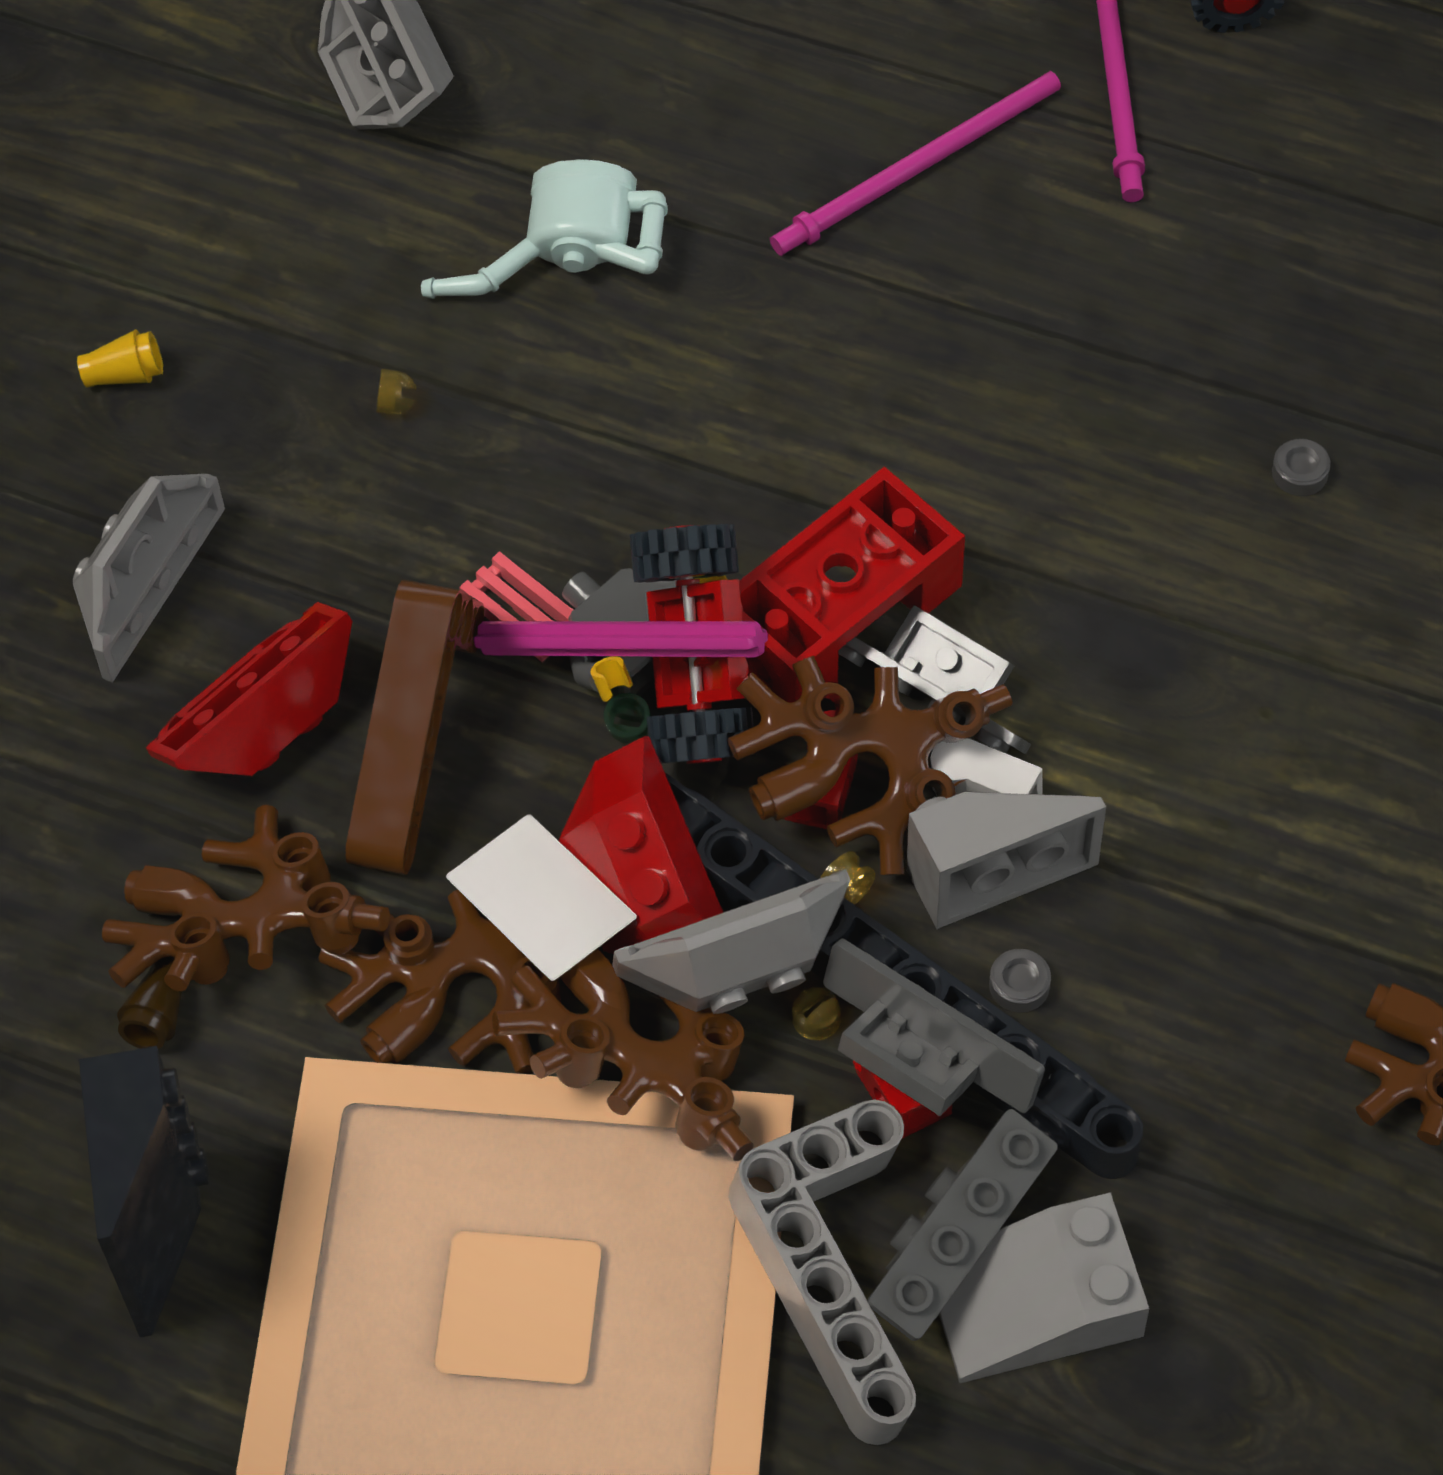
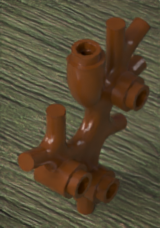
M814 655L792 665L802 687V695L795 702H786L776 695L753 672L749 674L736 690L759 711L761 721L755 727L728 738L729 747L736 760L792 736L804 738L808 745V751L803 758L758 777V784L749 788L750 797L758 815L762 820L773 817L775 821H779L814 805L835 786L850 758L859 753H873L882 758L888 768L890 781L886 794L873 806L828 825L827 831L836 848L865 835L876 837L880 847V875L883 876L904 875L903 842L905 831L909 826V813L916 811L921 804L927 801L923 795L924 786L926 784L931 785L935 789L937 797H945L947 799L956 794L955 786L947 774L940 770L929 768L928 757L932 749L942 741L956 743L975 735L981 727L989 724V715L1013 704L1007 687L1001 684L980 694L976 689L952 692L936 700L929 708L912 710L904 707L900 702L898 668L879 667L874 668L875 695L873 703L866 711L853 713L854 703L848 690L837 683H825ZM823 698H828L834 703L836 708L834 717H829L822 711L821 701ZM954 706L964 711L966 717L964 725H960L954 720L952 714Z
M262 805L255 811L254 834L252 837L242 842L207 839L202 848V858L206 863L259 870L263 874L264 880L257 892L238 901H225L215 893L206 881L194 874L174 868L145 865L143 870L131 871L126 879L124 893L127 903L134 905L136 910L142 913L182 917L174 924L168 926L108 919L102 928V938L106 943L134 946L130 952L108 970L111 978L120 987L126 988L141 973L160 959L174 957L175 959L165 975L164 981L171 989L184 991L191 980H195L199 984L208 985L224 977L230 962V955L224 942L226 939L232 937L246 938L249 944L248 964L254 969L264 970L273 963L274 938L285 930L310 928L315 943L320 948L331 954H343L355 947L362 929L385 931L389 925L390 912L387 907L367 905L361 896L349 895L344 885L330 882L331 875L317 839L305 832L289 834L279 839V812L271 805Z
M458 889L448 896L449 904L455 916L456 929L453 935L445 941L434 943L431 927L423 918L410 914L395 918L390 913L387 929L385 931L374 930L384 941V947L380 952L366 954L351 949L343 954H331L321 949L319 963L347 973L352 979L345 989L325 1004L328 1013L338 1023L343 1022L386 985L398 982L406 987V995L366 1027L367 1034L360 1039L362 1047L375 1063L389 1064L392 1062L393 1064H398L418 1048L438 1025L443 1015L447 992L451 983L463 974L478 973L491 979L495 985L497 993L495 1006L487 1016L448 1047L450 1054L457 1063L465 1066L486 1047L492 1044H500L506 1048L516 1074L531 1075L534 1073L530 1065V1058L534 1055V1052L529 1042L528 1034L495 1036L492 1025L493 1012L531 1007L529 1002L511 982L513 975L520 968L530 966L561 1002L559 978L551 981L490 920L482 918L478 909Z
M598 948L559 977L580 1002L589 1009L585 1014H575L566 1009L530 966L520 968L511 979L512 984L529 1002L531 1007L527 1009L494 1011L492 1016L493 1031L495 1036L541 1034L550 1037L554 1041L552 1047L534 1054L530 1058L531 1068L538 1078L542 1079L556 1073L559 1080L566 1086L583 1088L598 1079L604 1060L619 1067L623 1075L620 1084L607 1098L609 1108L616 1114H628L637 1101L647 1092L660 1093L670 1098L680 1107L675 1128L680 1140L688 1148L702 1151L720 1143L734 1161L742 1160L744 1155L753 1149L754 1144L738 1127L741 1117L732 1108L734 1104L733 1093L722 1082V1080L728 1078L733 1073L744 1039V1029L736 1018L726 1013L713 1014L711 1007L695 1012L659 996L677 1017L679 1030L671 1039L664 1041H653L641 1037L630 1025V998L625 982L622 978L616 976L613 965Z
M1394 982L1391 987L1379 983L1365 1017L1376 1021L1374 1028L1400 1039L1421 1045L1428 1051L1429 1059L1424 1064H1413L1354 1039L1345 1062L1373 1073L1381 1080L1380 1086L1356 1106V1112L1366 1124L1373 1126L1398 1104L1407 1099L1420 1100V1110L1424 1118L1417 1132V1137L1429 1145L1438 1146L1443 1139V1006L1423 994Z

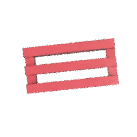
M500 551L492 558V565L488 569L482 566L476 572V580L472 583L467 580L460 586V590L483 603L484 616L490 621L519 620L484 593L487 589H490L509 604L526 621H553L502 581L501 577L556 621H569L568 618L573 611L572 608ZM535 656V657H536L538 660H540L541 662H543V661L546 660L549 656Z

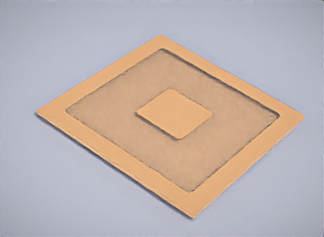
M305 1057L236 1475H759L776 1290L732 1210L728 1198L729 1187L741 1160L734 1161L720 1143L702 1151L693 1150L685 1146L675 1128L680 1107L670 1098L660 1093L647 1092L637 1101L628 1114H616L609 1108L607 1098L620 1084L619 1081L596 1080L586 1087L572 1088L563 1084L555 1076H547L540 1079L536 1075ZM731 1090L734 1096L732 1108L741 1117L738 1127L754 1144L753 1148L791 1133L794 1095ZM759 1177L748 1178L749 1183L754 1189L764 1193L775 1192L774 1187L769 1181ZM781 1231V1232H777L778 1237L780 1238V1240H781L782 1231Z

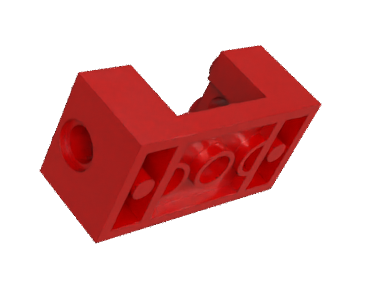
M884 466L739 580L740 600L743 607L742 621H757L761 629L767 630L768 641L765 642L764 653L759 657H746L749 670L748 675L753 672L780 698L786 702H795L802 695V687L792 665L814 655L825 683L832 682L838 684V650L896 603L901 601L910 610L915 605L926 613H930L962 587L965 535ZM846 566L854 570L856 576L847 582H835L830 580L825 573L832 567Z

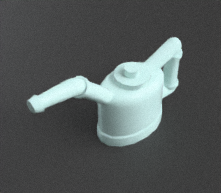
M578 159L558 161L543 166L533 175L531 188L532 202L527 237L487 268L482 267L478 274L436 280L432 277L423 280L421 283L422 296L435 299L436 296H478L490 291L495 292L499 289L501 283L537 256L548 262L555 263L566 271L574 273L589 270L600 263L610 262L642 274H651L657 270L659 260L663 254V249L661 248L664 216L668 213L666 197L663 193L656 190L636 191L637 179L630 171L615 164ZM631 212H642L640 242L636 248L627 246Z

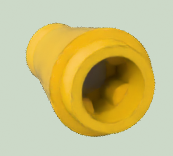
M135 329L90 353L77 357L80 377L86 388L96 385L151 383L152 376L163 374L160 349L151 331L140 334Z

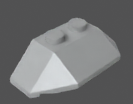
M325 0L321 13L318 53L353 127L358 130L403 127L440 96L453 79L454 75L416 0Z
M210 474L151 476L130 496L120 513L114 514L109 518L102 533V540L90 558L86 557L79 563L74 574L73 587L103 679L110 682L114 681L225 510L217 477Z
M844 869L793 889L643 942L615 950L612 965L616 976L695 1012L711 1007L713 1014L724 1013L745 1004L748 1001L746 994L769 986L771 993H779L796 987L806 980L804 973L811 970L850 883L848 872Z

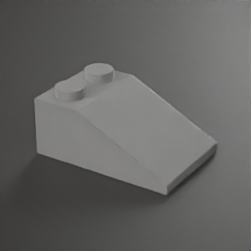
M962 792L947 799L945 797H935L921 804L916 811L909 813L907 873L936 929L1098 865L1106 805L1101 797Z
M1111 1192L1047 1208L1004 1227L996 1233L939 1312L959 1383L1144 1337L1149 1305Z

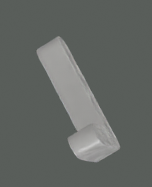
M874 1099L861 1102L753 1148L741 1160L729 1187L728 1198L732 1210L849 1429L863 1442L881 1445L889 1443L897 1437L915 1407L916 1393L910 1378L814 1204L816 1200L880 1173L890 1162L903 1137L904 1123L895 1107L885 1101ZM864 1130L876 1134L883 1144L877 1146L865 1142L859 1136L858 1131ZM816 1154L828 1163L829 1168H815L808 1164L803 1155ZM759 1177L769 1181L774 1187L775 1192L764 1193L754 1189L749 1183L748 1178ZM777 1232H793L803 1241L804 1247H789L780 1240ZM815 1285L825 1288L832 1295L834 1302H818L808 1293L807 1287ZM849 1341L856 1344L862 1350L864 1358L855 1360L846 1357L839 1350L837 1342ZM880 1397L888 1401L893 1407L895 1415L886 1417L875 1413L869 1406L867 1398Z

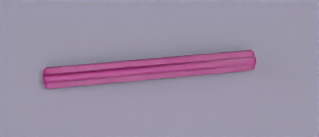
M484 621L478 625V635L474 637L475 647L481 648L484 655L759 657L764 653L765 642L768 641L767 630L761 629L757 621Z

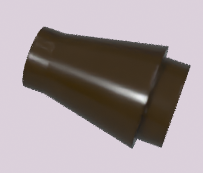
M163 958L154 963L117 1012V1018L120 1022L118 1032L132 1046L140 1049L157 1046L160 1049L165 1041L172 1039L175 1035L182 991L171 989L164 981V977L174 961L171 958Z

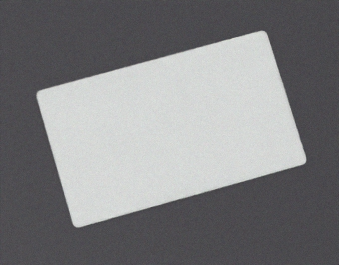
M532 815L523 817L446 875V878L551 981L559 978L637 918V915Z

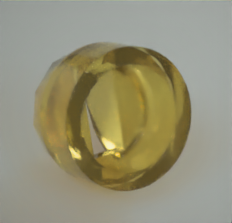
M381 369L376 412L402 414L408 411L415 404V400L402 398L401 391L402 389L417 390L413 379L401 371Z
M812 986L802 990L792 1007L794 1028L801 1036L810 1040H823L832 1036L839 1028L841 1022V1007L836 996L825 987ZM817 1002H821L822 1004L813 1010L808 1018L803 1015L805 1011Z

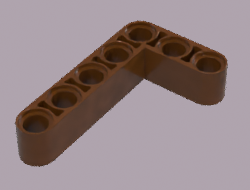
M401 580L398 585L393 602L347 836L345 856L346 862L350 865L402 875L408 874L412 866L454 652L456 650L475 653L477 648L474 645V637L478 635V625L484 622L485 611L483 603L462 590L409 580Z

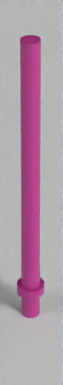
M1096 0L1117 154L1112 163L1115 177L1120 178L1123 200L1136 202L1142 199L1144 195L1141 176L1145 172L1144 157L1137 150L1117 0Z
M1052 71L1047 72L812 213L808 214L803 211L793 217L792 225L770 237V243L774 251L782 256L805 241L808 245L820 239V232L1060 90L1061 84L1058 77Z

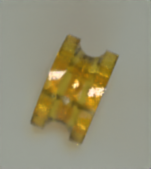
M849 851L834 860L824 871L820 879L846 869L850 877V883L844 898L855 905L871 888L876 873L870 866L860 867L859 856L853 851Z

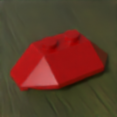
M317 602L305 610L304 616L300 619L287 623L260 642L168 721L159 732L158 737L152 740L146 747L150 756L179 770L253 776L257 771L271 766L279 758L281 750L300 734L314 729L321 722L323 714L338 702L353 622L348 613Z
M644 736L595 761L558 841L637 915L633 922L601 945L603 951L614 954L615 950L722 914L723 911L650 737Z

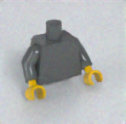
M628 568L621 569L601 586L588 574L580 572L568 581L563 589L562 597L575 608L568 618L569 621H649L646 592L676 587L675 581L677 580L636 583L633 579V570ZM726 575L694 578L700 579V583L728 580ZM568 656L575 682L581 687L599 692L603 702L609 701L614 696L624 708H627L655 683L653 657Z

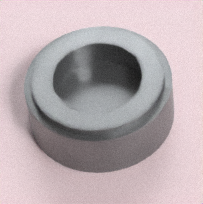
M1307 439L1290 440L1281 445L1275 453L1272 467L1274 482L1281 490L1294 496L1315 494L1327 482L1330 470L1329 455L1321 445Z
M1026 949L1009 950L1001 954L991 967L989 981L991 995L1006 1010L1017 1013L1032 1011L1041 1006L1048 997L1051 972L1046 961L1037 953Z

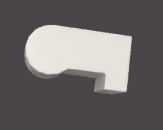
M969 738L956 743L942 741L933 748L930 757L931 769L940 770L950 777L955 786V795L962 792L1042 795V768Z

